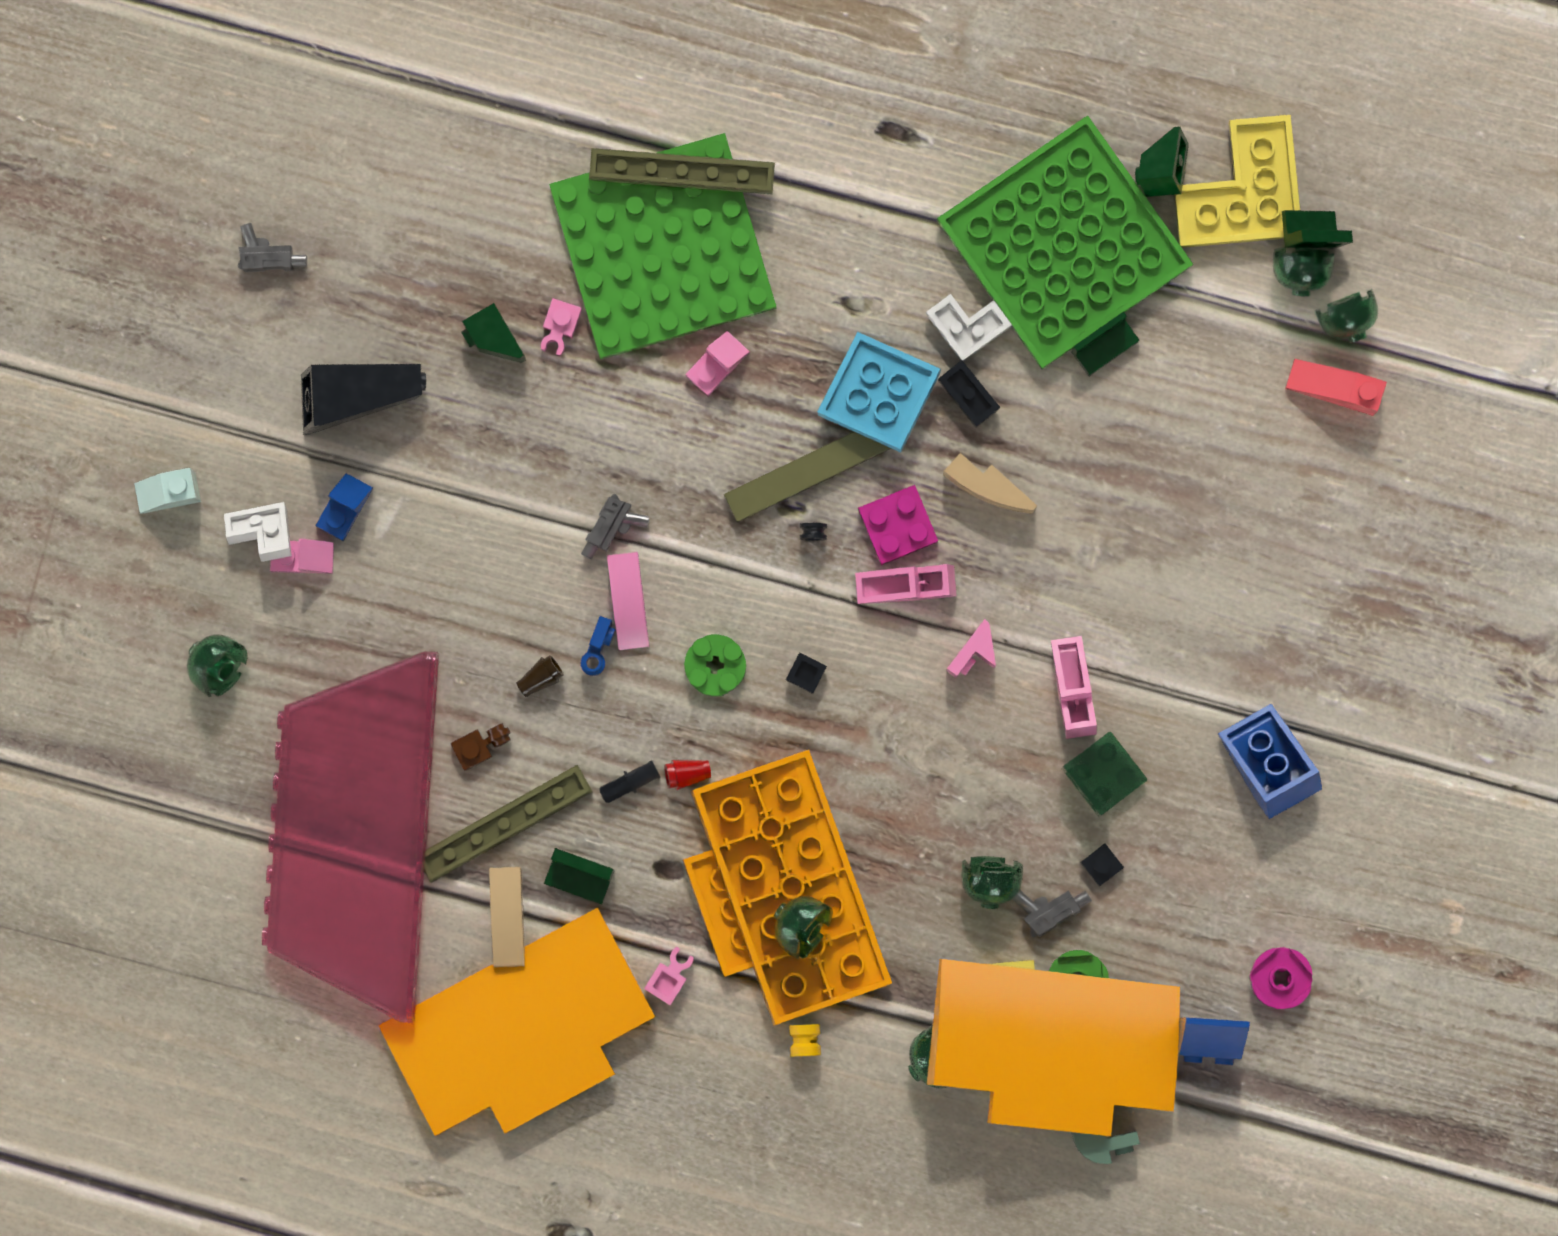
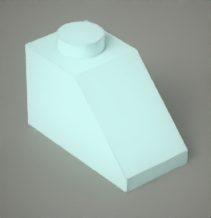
M191 468L160 473L134 483L140 514L201 502L196 473Z

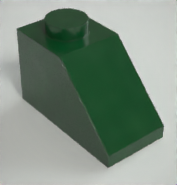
M1180 126L1173 127L1141 154L1140 165L1135 169V180L1137 185L1141 186L1146 197L1178 195L1182 193L1189 143Z
M494 303L462 321L466 329L461 331L469 347L476 345L481 353L519 363L526 361L525 355Z

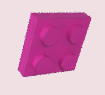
M915 485L858 507L881 566L938 543L937 536Z

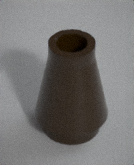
M549 655L545 659L541 657L516 684L521 693L528 697L535 692L559 683V678L564 676L555 659Z

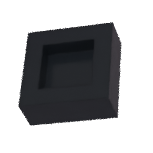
M799 652L786 681L814 694L827 666Z
M1106 843L1080 862L1099 887L1124 868Z

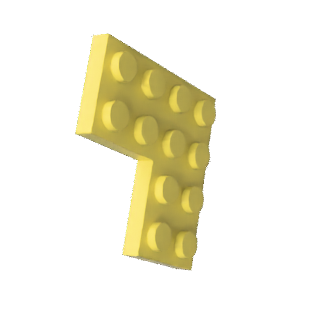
M1291 115L1229 120L1234 180L1186 184L1182 186L1181 194L1174 195L1178 238L1182 248L1284 239L1282 211L1300 210Z

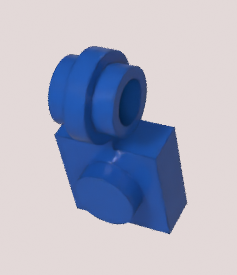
M603 616L599 617L589 643L588 651L582 656L580 662L584 673L590 676H597L603 672L605 659L600 653L604 645H611L616 629L611 628L612 620ZM591 658H596L599 661L598 666L594 669H590L587 666Z

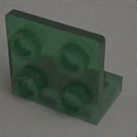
M1112 732L1106 733L1061 768L1098 817L1102 816L1147 781L1146 776Z

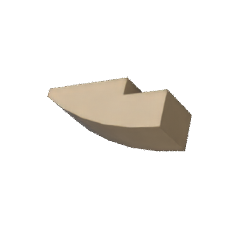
M960 453L943 472V475L956 486L994 506L1032 514L1037 508V505L992 464L982 473Z
M521 867L489 868L493 966H525Z

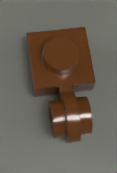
M503 723L486 731L488 737L484 740L477 729L450 743L464 771L492 758L487 747L488 745L493 744L494 748H497L511 740L509 728H505Z

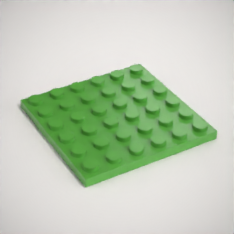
M1088 115L937 218V222L992 300L995 301L1010 321L1011 327L1041 369H1044L1073 349V346L1123 311L1127 312L1193 266L1192 261Z
M725 133L657 152L662 154L733 159ZM589 173L549 184L600 360L777 309L743 192L589 180Z

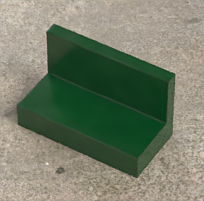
M1282 211L1285 248L1335 249L1353 243L1352 230H1337L1335 211Z
M1124 311L1073 346L1071 353L1089 377L1140 341L1126 322L1127 315Z
M555 848L544 884L602 905L615 870Z

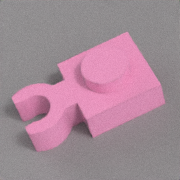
M552 298L543 325V329L549 330L550 334L545 336L541 342L542 351H546L547 345L550 342H556L558 344L556 355L560 357L564 353L563 337L573 338L582 312L581 307Z
M678 947L674 948L670 954L671 963L669 967L660 962L644 988L670 1006L687 980L680 975L681 971L688 969L694 961V957L690 956L686 963H678L676 960V956L680 951Z

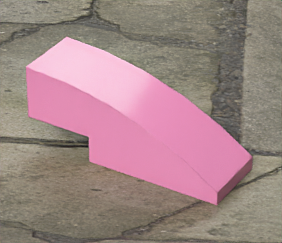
M638 552L607 555L618 649L620 651L649 647Z
M949 564L855 573L858 604L914 601L957 596L954 566Z
M1082 636L1051 640L1066 739L1097 735V724Z

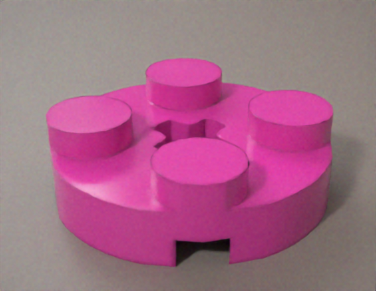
M1280 947L1271 948L1260 954L1253 963L1249 978L1252 991L1260 1002L1275 1009H1287L1296 1007L1308 997L1312 987L1313 974L1310 963L1300 952ZM1278 970L1281 973L1287 971L1289 973V976L1286 978L1289 982L1287 986L1282 984L1275 985L1273 982L1276 979L1275 971Z

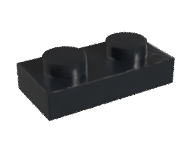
M962 360L938 378V382L975 428L1000 409V406Z

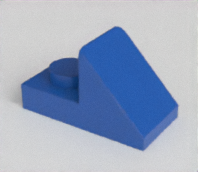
M346 473L329 493L328 497L330 500L315 526L344 542L373 487Z

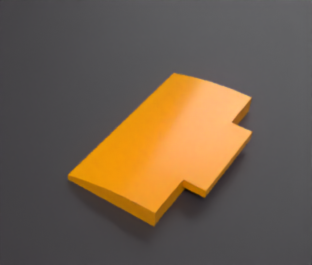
M809 749L691 791L711 850L683 859L685 870L723 977L753 967L773 1026L892 984Z
M597 907L525 946V966L494 967L492 964L378 1026L435 1136L491 1107L504 1134L615 1075L601 1047L654 1019L656 1016Z
M939 959L927 1085L989 1091L990 1101L987 1123L1111 1136L1114 1105L1174 1112L1179 1045L1180 987Z

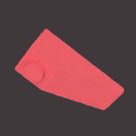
M1294 359L1285 389L1374 416L1379 409L1387 382L1353 371Z

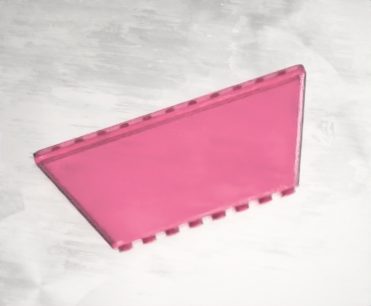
M435 651L421 652L285 705L284 711L278 712L277 728L282 729L281 742H276L275 760H280L279 773L274 772L273 791H277V803H272L271 822H275V833L270 834L268 843L269 853H273L272 865L267 866L266 883L271 884L270 896H265L264 914L269 915L268 927H263L262 946H267V951L272 955L401 1023L413 1024L415 1022L439 653Z

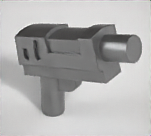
M252 223L240 226L246 247H238L240 254L238 268L244 272H264L265 270L274 269L293 271V267H307V255H293L291 245L269 246L270 243L266 238H256Z
M613 494L607 498L594 528L585 538L587 544L581 555L592 560L598 548L607 552L617 532L625 534L631 525L647 528L650 516L629 512L632 505L620 501L618 496Z
M1069 890L1049 903L1046 897H1040L1032 901L1022 891L1013 899L1029 914L1023 920L1030 927L1032 937L1037 935L1039 937L1056 928L1058 923L1071 915L1075 916L1080 913V908L1092 901L1086 891L1073 898Z

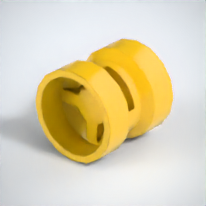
M820 1024L789 1025V1035L793 1038V1044L790 1047V1057L821 1055V1046L817 1043V1037L820 1034Z

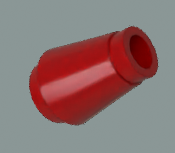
M671 760V763L664 765L665 779L669 789L676 788V790L711 778L708 760Z

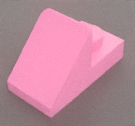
M726 331L706 348V353L685 375L704 394L709 396L750 351Z
M310 539L290 541L292 556L270 560L271 572L333 574L334 543Z
M985 619L948 666L946 671L955 678H957L960 672L966 676L976 662L972 658L974 654L991 667H996L990 624Z

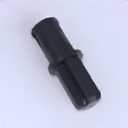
M651 760L628 773L624 771L625 775L601 786L599 791L603 800L606 803H610L632 791L634 794L637 793L636 789L661 777Z

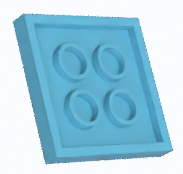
M857 332L817 411L818 416L901 453L941 373V369Z

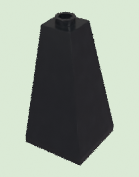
M421 364L310 365L301 374L303 435H310L417 399L422 395V391L426 390V374L421 372Z

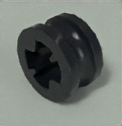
M800 523V528L803 529L800 540H827V535L824 534L827 524Z

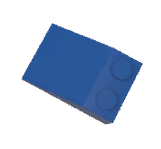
M1272 704L1218 733L1247 787L1268 819L1322 790L1320 772Z
M1180 1018L1178 1055L1184 1056V1062L1202 1063L1203 1057L1215 1058V1064L1233 1065L1234 1059H1242L1250 1022Z

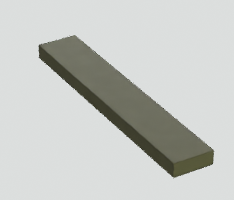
M592 148L589 180L773 195L775 162Z
M852 432L725 493L724 497L738 523L892 448Z
M575 765L416 855V858L429 882L432 883L593 791L579 766Z

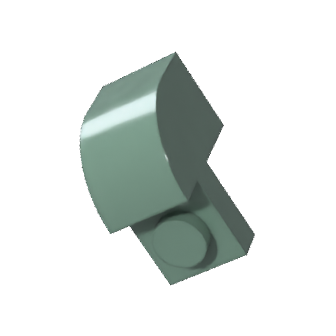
M1136 1131L1111 1137L1071 1132L1077 1150L1085 1158L1099 1164L1112 1163L1109 1151L1115 1150L1116 1155L1126 1154L1134 1151L1133 1145L1140 1144Z

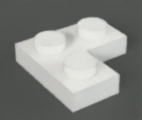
M951 294L926 311V315L963 362L1012 326L994 300L970 318H968Z
M284 502L224 514L226 538L229 545L257 539L261 562L292 556L287 509Z

